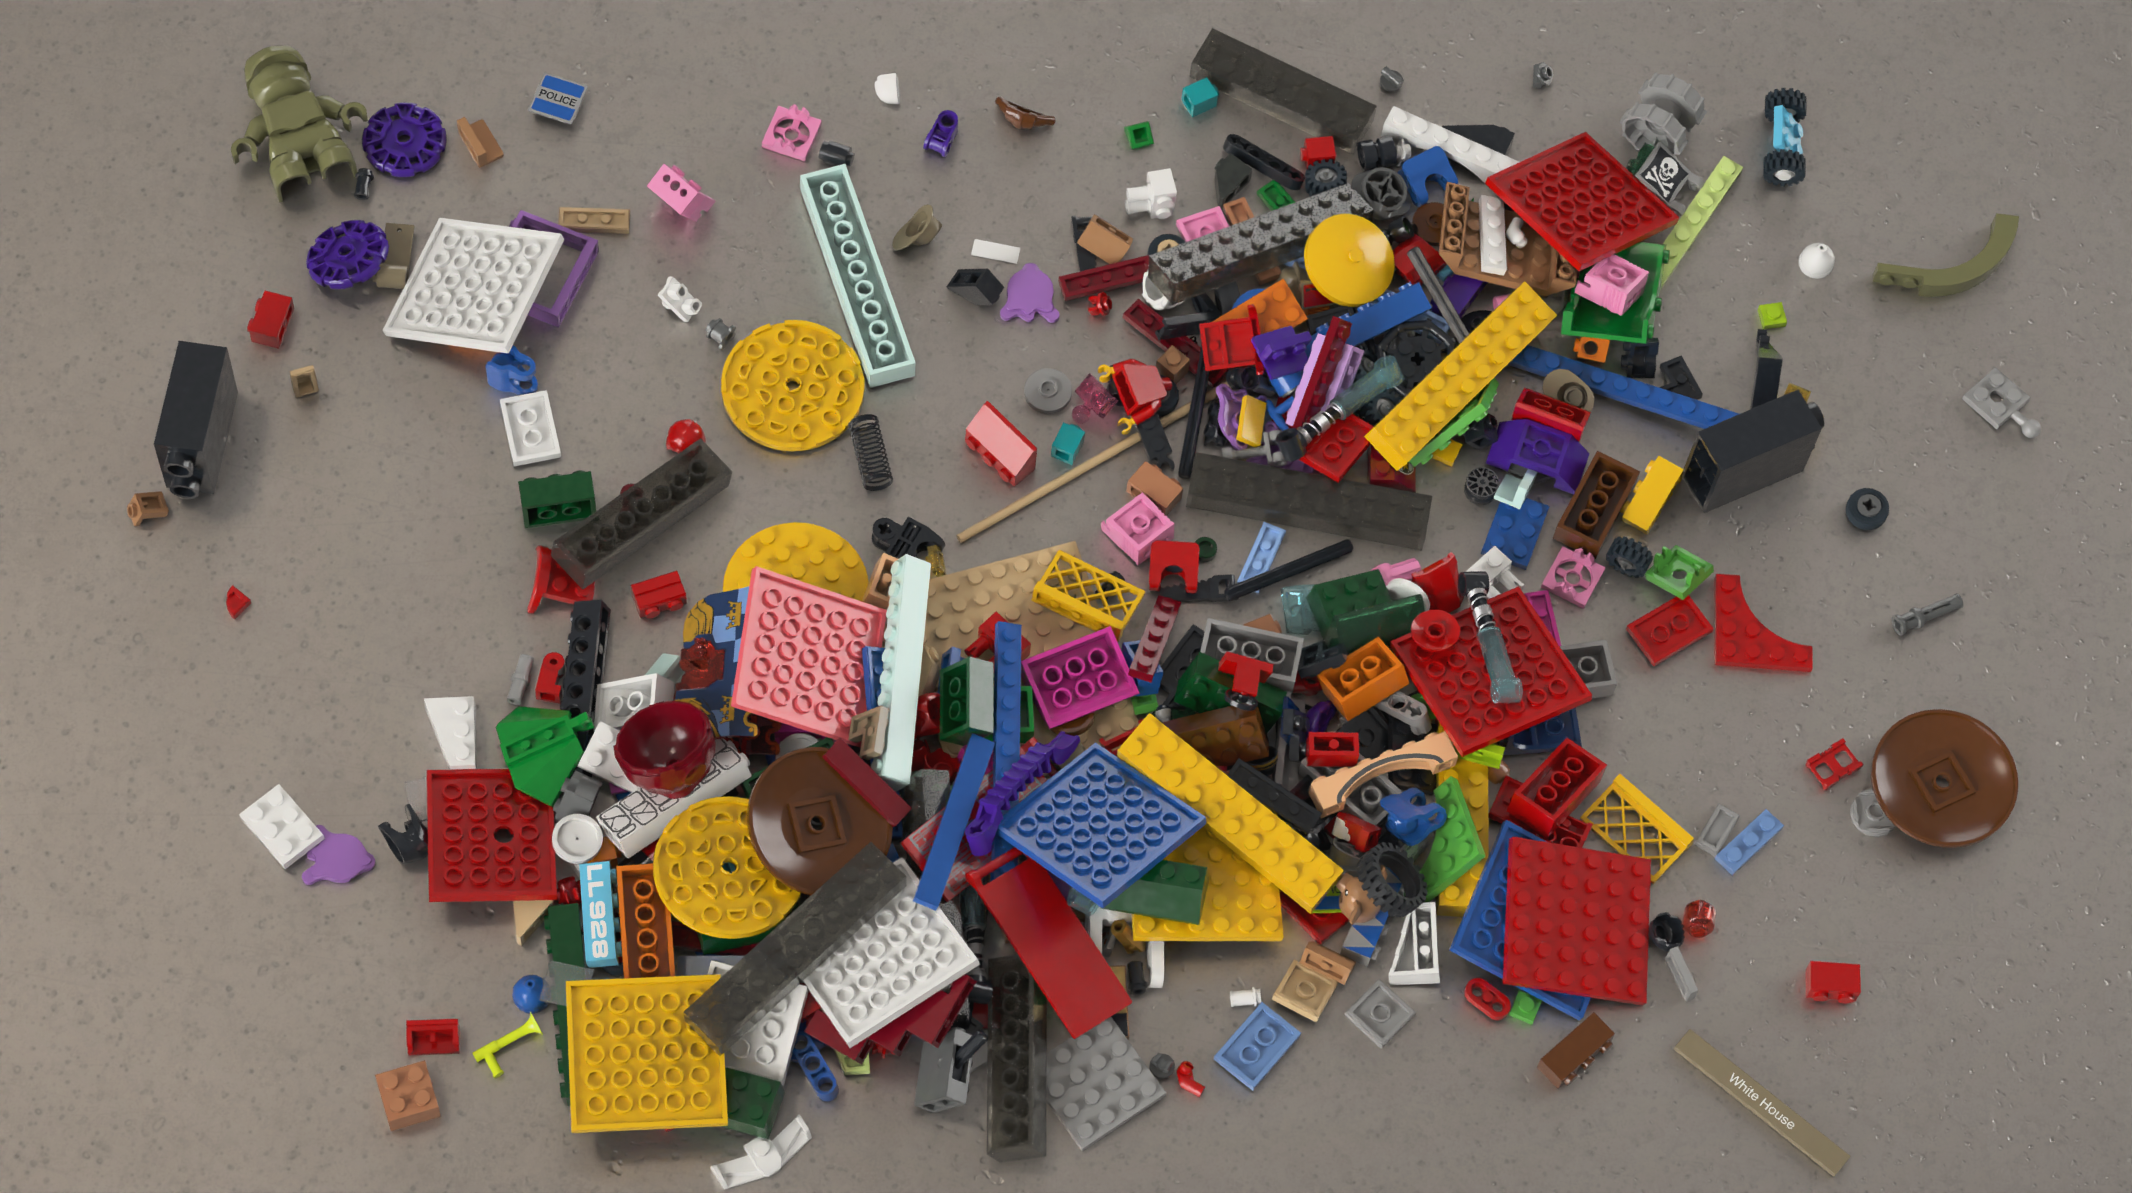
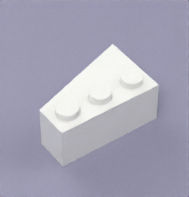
M474 696L424 698L426 712L440 744L448 769H477L476 708Z
M1425 902L1405 918L1401 938L1388 975L1390 986L1440 983L1435 902Z

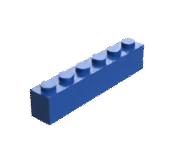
M1411 282L1406 283L1398 288L1400 292L1394 295L1388 292L1377 298L1378 303L1371 306L1368 302L1357 308L1358 313L1352 316L1346 313L1338 317L1352 323L1350 336L1345 343L1356 347L1389 331L1392 327L1402 322H1407L1430 310L1432 307L1420 283L1418 282L1414 285ZM1328 323L1316 328V333L1311 335L1312 340L1305 350L1308 359L1317 334L1326 336L1329 328Z

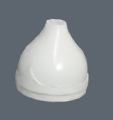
M1824 243L1808 245L1799 256L1800 269L1810 278H1824L1834 268L1835 256L1829 246Z

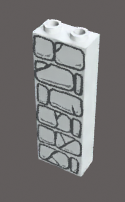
M722 736L715 737L716 748L714 758L711 761L710 771L690 794L683 798L671 799L660 794L650 793L640 787L596 816L603 833L627 858H630L660 838L664 828L675 815L678 816L687 810L690 805L699 801L721 797L752 776L748 768L750 762L743 752L739 754L732 741L729 740L727 742Z

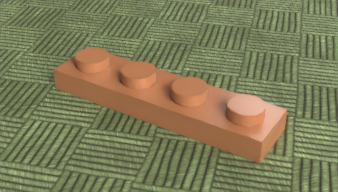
M1245 197L1223 204L1222 209L1259 285L1278 279L1281 270Z

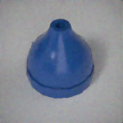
M538 975L523 976L513 987L512 997L514 1004L525 1013L531 1012L535 1014L541 1012L548 1006L551 1000L549 984Z

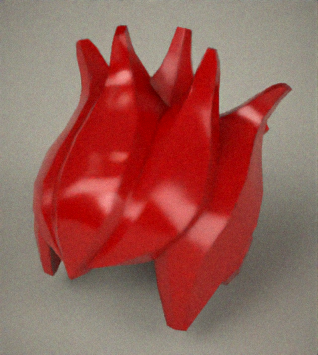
M925 693L918 697L914 740L916 738L920 739L922 736L940 733V694Z

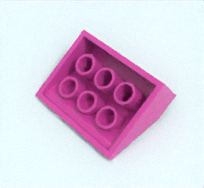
M1111 626L1021 661V678L1025 686H1032L1033 702L1049 730L1139 694L1133 677L1128 676V665Z

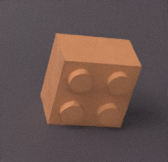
M425 1060L375 1075L391 1131L441 1117Z

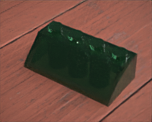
M1421 594L1335 615L1324 642L1328 648L1344 643L1348 650V656L1379 637L1392 651L1390 641L1411 633L1413 620L1425 611L1423 597Z

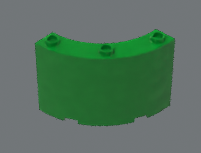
M1639 242L1615 254L1629 261V263L1649 271L1644 293L1622 316L1574 293L1575 285L1571 290L1570 302H1568L1563 311L1561 334L1644 344L1648 342L1649 338L1653 339L1656 312H1661L1662 298H1659L1664 264L1669 263L1670 250H1666L1667 244ZM1596 264L1581 270L1579 278H1576V284L1578 281L1586 283L1584 282L1586 274Z

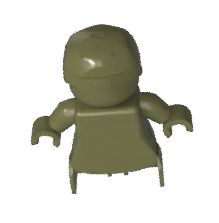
M269 46L249 57L244 68L245 83L249 97L254 99L257 106L262 109V114L254 117L249 122L244 138H239L232 144L231 154L233 163L236 165L239 162V155L242 152H250L252 160L257 162V147L268 136L269 172L279 203L283 202L280 188L285 181L303 176L306 177L309 185L312 184L310 173L320 171L324 180L326 179V171L329 167L343 162L349 163L353 176L356 178L357 168L353 155L347 144L342 141L337 130L326 118L337 121L342 119L344 128L350 132L352 125L349 119L351 117L358 116L363 122L368 121L367 110L364 105L358 102H350L344 105L329 95L315 96L310 91L311 74L308 72L307 64L300 53L291 46Z

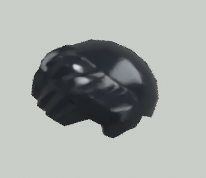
M1668 912L1660 913L1650 922L1648 928L1649 938L1659 949L1669 952L1671 948L1680 947L1683 944L1685 938L1683 935L1685 932L1683 930L1684 925L1679 917L1670 915Z

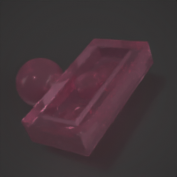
M1089 373L1075 390L1085 403L1074 407L1072 418L1076 423H1086L1090 419V410L1092 409L1099 417L1104 419L1118 400L1095 376Z

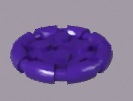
M410 102L395 103L392 107H384L378 110L368 120L369 125L367 128H364L362 134L363 151L368 154L366 156L368 161L382 173L385 171L389 172L394 177H412L420 171L425 173L441 159L440 154L445 151L447 143L446 130L442 128L440 118L429 108H421L416 103ZM398 115L400 118L392 121L390 117ZM430 128V129H433V130H432V131H429V132H426L425 129ZM402 135L411 137L407 142H400L398 140ZM382 145V148L378 150L375 149L376 146ZM427 145L433 147L432 151L426 149ZM390 158L396 160L395 164L389 163ZM418 159V163L411 165V162H414Z
M349 220L341 222L342 225L337 227L331 226L315 239V245L310 247L307 254L306 264L311 278L317 284L323 287L330 286L331 289L354 287L353 284L360 281L364 283L372 278L380 270V264L386 261L389 251L386 234L379 226L372 222L365 223L364 220ZM341 234H345V235H346V236H343V237L338 238V236H340Z

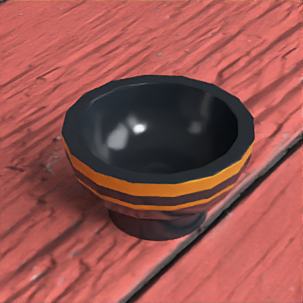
M1269 746V757L1246 763L1265 776H1270L1274 772V766L1278 761V751L1276 748Z

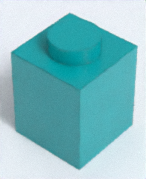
M1206 77L1183 87L1181 100L1191 116L1194 117L1217 107L1219 91L1216 85L1211 84Z
M1063 422L1052 444L1051 457L1073 465L1084 443L1085 431L1077 425H1069Z

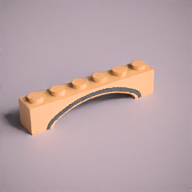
M1445 731L1439 734L1433 732L1419 742L1410 741L1404 744L1401 749L1395 751L1392 749L1387 750L1375 759L1367 758L1352 768L1343 767L1337 770L1334 775L1329 777L1320 776L1314 779L1310 785L1309 795L1316 809L1322 813L1320 817L1323 818L1344 810L1346 798L1355 789L1372 778L1402 769L1431 770L1432 774H1436L1454 767L1458 755Z

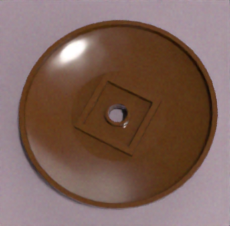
M1933 709L1908 715L1895 723L1884 734L1873 755L1871 781L1875 797L1881 809L1896 827L1920 842L1945 848L1965 847L1976 844L1997 832L2009 818L2015 806L2018 795V773L2008 747L1991 728L1964 713ZM1944 778L1948 782V787H1940L1936 783V779Z
M808 747L791 751L779 757L759 776L748 802V832L752 846L761 863L782 884L807 895L819 897L837 896L858 888L879 870L891 845L893 827L822 758L829 748ZM812 818L820 820L822 824L821 830L813 829L811 826Z

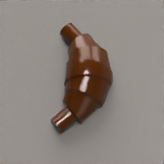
M1001 96L995 100V103L1005 115V119L1017 129H1032L1034 127L1053 126L1055 124L1054 116H1047L1005 100Z

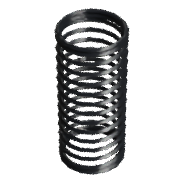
M859 415L853 418L848 423L855 455L857 456L861 479L863 480V488L869 491L882 490L893 483V476L890 472V463H888L886 449L884 448L885 444L883 443L879 420L876 415ZM875 420L874 423H865L857 426L856 428L853 427L854 425L862 421ZM871 429H876V430L873 431V432H869V433H865V434H859V433L864 432V431H868V430H871ZM871 434H877V435H875V436H873V437H869V438H865V439H860V438L863 437V436H867V435H871ZM878 439L874 442L862 443L866 440ZM879 443L878 445L873 447L863 448L867 445ZM875 448H881V449H879V450H877V451H874V452L863 453V452H865V451H867V450H871V449H875ZM881 453V454L878 455V456L869 457V458H864V457H866V456H868V455H871V454ZM882 458V459H880V460H878V461L866 462V461H869V460H871V459ZM882 462H883V464L878 465V466L867 467V466L872 465V464H875V463H882ZM879 467H885V468H883L882 470H878V471H874V472H868V471H870V470H872V469H876V468H879ZM887 477L879 481H871L876 478ZM890 478V481L883 485H866V483H880Z

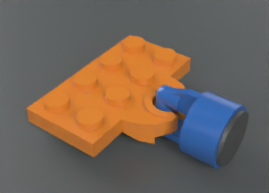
M1282 279L1212 322L1249 317L1247 306L1250 304H1254L1256 307L1261 334L1287 326L1295 328L1308 320L1285 280ZM1304 371L1274 380L1270 379L1269 381L1278 396L1285 398L1296 391Z

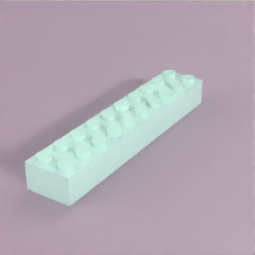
M846 164L800 175V190L869 388L915 376L916 362Z

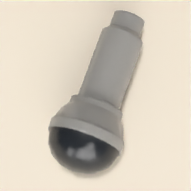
M1162 704L1156 707L1155 716L1160 722L1171 719L1172 710L1168 705Z

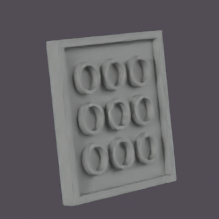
M1112 1017L1076 1039L1070 1037L1024 1068L1026 1074L1082 1152L1166 1096L1165 1090Z

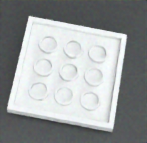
M711 960L708 975L720 974L725 1067L780 1081L782 1086H784L809 991L808 987Z

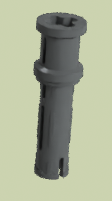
M1956 593L1923 608L1913 607L1905 614L1892 616L1893 628L1898 635L1902 636L1910 629L1915 627L1922 628L1925 622L1962 608L1963 600Z

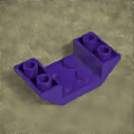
M1529 419L1499 422L1497 428L1498 441L1492 443L1486 464L1508 471L1511 463L1556 478L1554 488L1571 494L1575 493L1580 484L1590 453L1573 435Z

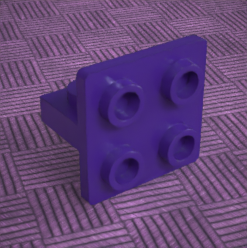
M1287 326L1254 336L1251 342L1269 378L1274 380L1304 370V366L1308 362L1305 350L1312 337L1309 331L1296 335L1293 327Z

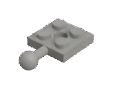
M1996 367L1963 395L1962 400L1996 429L2012 418L2022 426V432L2028 438H2035L2041 432V426L2038 421L2034 419L2028 420L2019 412L2029 402L2031 397ZM1998 395L2002 398V401L1995 402L1990 396Z

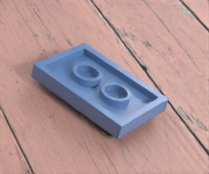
M1261 1002L1217 1052L1214 1060L1253 1091L1298 1040L1301 1032Z

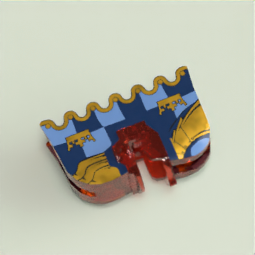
M749 586L710 594L699 600L688 612L683 629L684 649H681L679 666L685 674L682 676L681 683L675 684L673 700L691 703L702 710L709 717L714 740L725 739L727 742L729 740L732 741L739 754L743 752L745 755H779L780 745L776 741L770 740V735L778 732L781 729L782 723L731 707Z

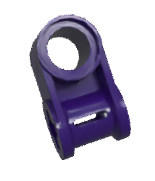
M944 110L938 115L932 129L926 136L923 149L939 152L942 157L948 155L958 133V116L955 112ZM945 123H951L952 125L947 127V126H944L943 124H945Z

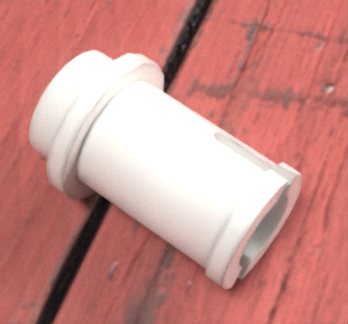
M1252 987L1251 990L1230 991L1231 1007L1254 1005L1256 1007L1257 1004L1261 1003L1260 989Z

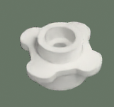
M1399 139L1398 144L1395 145L1397 154L1396 166H1400L1401 162H1405L1411 157V147L1409 144L1404 143V139Z

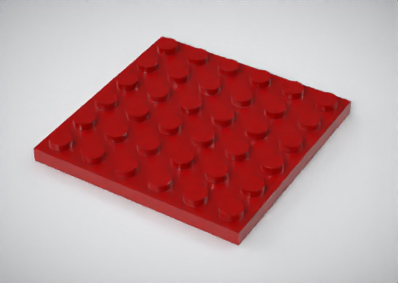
M1587 132L1581 133L1487 177L1485 183L1578 271L1676 225L1679 220L1678 215Z
M1519 586L1487 600V604L1491 606L1494 615L1493 622L1496 623L1495 627L1499 631L1498 640L1501 649L1507 653L1502 662L1498 660L1496 655L1493 663L1484 657L1487 650L1484 641L1479 636L1480 628L1476 626L1471 607L1452 615L1459 623L1460 637L1457 643L1446 651L1431 652L1419 647L1413 640L1411 633L1390 641V648L1403 664L1405 671L1462 757L1592 701L1591 692Z
M1511 837L1508 848L1503 984L1641 1006L1647 1003L1651 859Z

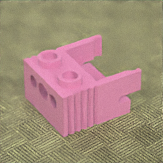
M663 164L647 187L680 215L697 222L702 215L700 212L702 210L708 212L716 201L700 191L702 187L692 179L687 181L684 178L685 173L677 166L673 165L671 168Z
M1614 254L1598 262L1586 274L1584 280L1586 283L1578 281L1574 293L1622 316L1644 293L1649 271L1641 269Z
M1143 492L1107 518L1106 523L1105 521L1101 522V530L1121 550H1124V553H1127V556H1130V559H1133L1137 565L1150 557L1152 542L1156 540L1171 541L1174 539V523L1167 516H1164V513H1161V510H1158V507Z

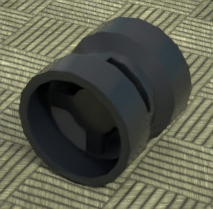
M1253 366L1230 368L1227 372V383L1233 389L1250 390L1254 389L1259 383V375H1256V368Z

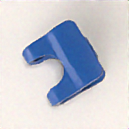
M1435 146L1406 160L1402 164V169L1397 172L1404 179L1412 202L1417 207L1426 204L1429 200L1425 182L1435 181L1444 191L1446 190L1447 182L1458 184V178L1450 166L1445 152L1439 146Z
M514 345L509 354L496 353L492 360L487 362L488 384L493 388L503 392H513L517 395L534 393L538 390L537 379L534 376L536 373L534 360L520 353ZM522 365H528L530 369L526 371ZM520 382H529L532 384V387L523 389L520 387Z
M1414 787L1400 794H1391L1380 800L1381 807L1389 813L1386 829L1407 846H1414L1420 843L1431 832L1443 826L1447 818L1446 810L1437 803L1426 805L1425 794ZM1417 796L1416 801L1411 804L1412 799ZM1438 812L1435 819L1429 820V818H1431L1435 813Z

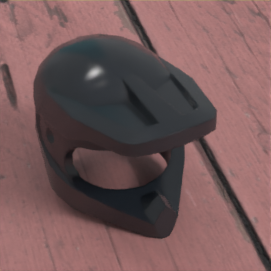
M410 804L405 805V813L408 821L404 822L406 832L400 833L394 830L388 822L378 825L389 848L402 864L419 861L428 856V829L422 824Z

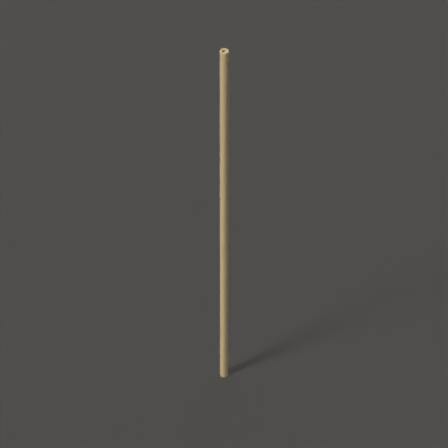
M1216 387L1206 392L1204 404L1218 397ZM1191 401L1160 419L1162 427L1164 428L1189 414ZM1138 432L957 534L958 541L963 543L1140 442L1141 439Z

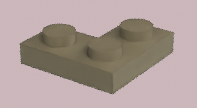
M880 705L852 717L848 740L855 743L862 741L860 758L870 760L882 755L885 747L884 738L888 726L889 708Z

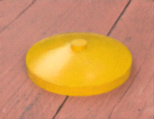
M1353 214L1334 215L1318 224L1307 239L1304 250L1307 274L1315 288L1330 301L1343 306L1358 307L1368 302H1373L1389 287L1394 274L1393 251L1383 232L1369 220Z

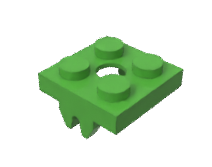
M1675 545L1671 550L1663 546L1662 554L1658 552L1655 554L1654 565L1646 571L1645 578L1684 600L1714 572V566L1678 545ZM1675 571H1685L1687 573L1683 579L1673 577Z

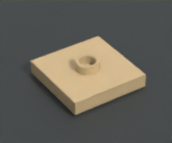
M1294 959L1273 994L1272 1000L1317 1023L1339 982L1300 964L1299 961Z

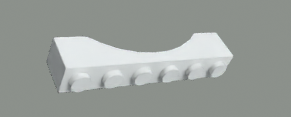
M1395 106L1391 109L1383 125L1381 137L1391 136L1396 145L1399 139H1404V143L1409 144L1410 147L1426 150L1439 146L1448 158L1469 169L1484 183H1486L1487 177L1519 163L1517 160Z

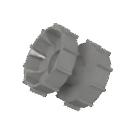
M1655 72L1650 81L1646 80L1638 92L1641 95L1642 104L1636 102L1631 110L1627 109L1621 118L1622 136L1627 138L1635 147V150H1639L1648 156L1658 142H1662L1674 155H1680L1688 143L1685 130L1690 132L1695 124H1700L1707 113L1704 110L1705 98L1699 95L1691 83H1686L1675 77L1674 74L1665 75Z

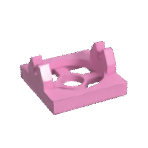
M795 104L790 106L789 109L778 106L762 141V148L805 162L821 127L822 120L811 117L808 110L804 107L802 110H798ZM784 120H794L792 126L786 128L777 126ZM801 122L808 127L809 136L801 134L799 130ZM790 130L796 131L798 137L794 140H789L785 137L786 132ZM774 133L781 135L783 139L781 137L775 139ZM797 142H802V143H804V144H802L801 146H798V147H795V145H794V144H796Z
M1562 546L1541 588L1584 609L1606 567L1594 562L1595 559L1592 553L1589 552L1585 555L1582 548L1572 551ZM1574 561L1577 563L1574 569L1567 571L1559 567L1565 562ZM1584 566L1590 572L1591 582L1582 578L1580 572ZM1574 573L1579 577L1580 581L1576 584H1570L1566 580V576ZM1555 574L1562 577L1563 581L1556 582ZM1580 586L1586 590L1577 593L1574 588Z

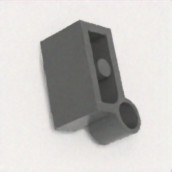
M578 771L574 772L571 779L566 777L561 791L564 792L563 798L558 797L553 811L556 812L554 823H558L562 818L571 814L590 816L603 782Z

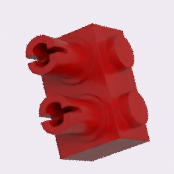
M997 611L979 626L978 639L964 650L968 657L978 658L987 649L995 654V624L998 621L1007 622ZM1021 634V661H1023L1030 655L1031 643ZM993 656V657H992L990 660H988V661H989V662H993V673H994V656Z

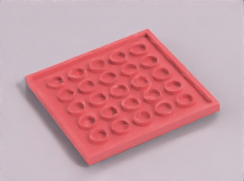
M756 566L751 572L731 707L834 740L841 738L845 743L861 748L862 741L855 743L848 740L852 717L867 711L862 648L865 646L882 648L887 610Z

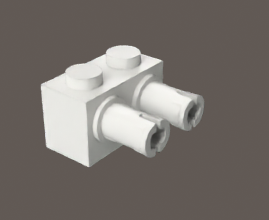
M1171 168L1148 172L1146 186L1126 189L1127 200H1125V209L1127 215L1145 211L1150 214L1151 219H1166L1174 215L1177 191Z
M1496 546L1491 548L1466 571L1487 572L1489 576L1488 599L1501 594L1494 587L1499 582L1508 590L1518 586L1522 590L1525 586L1524 583L1510 572L1512 561Z

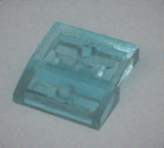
M1315 584L1287 586L1280 589L1286 633L1309 635L1312 631L1320 632L1306 599V596Z

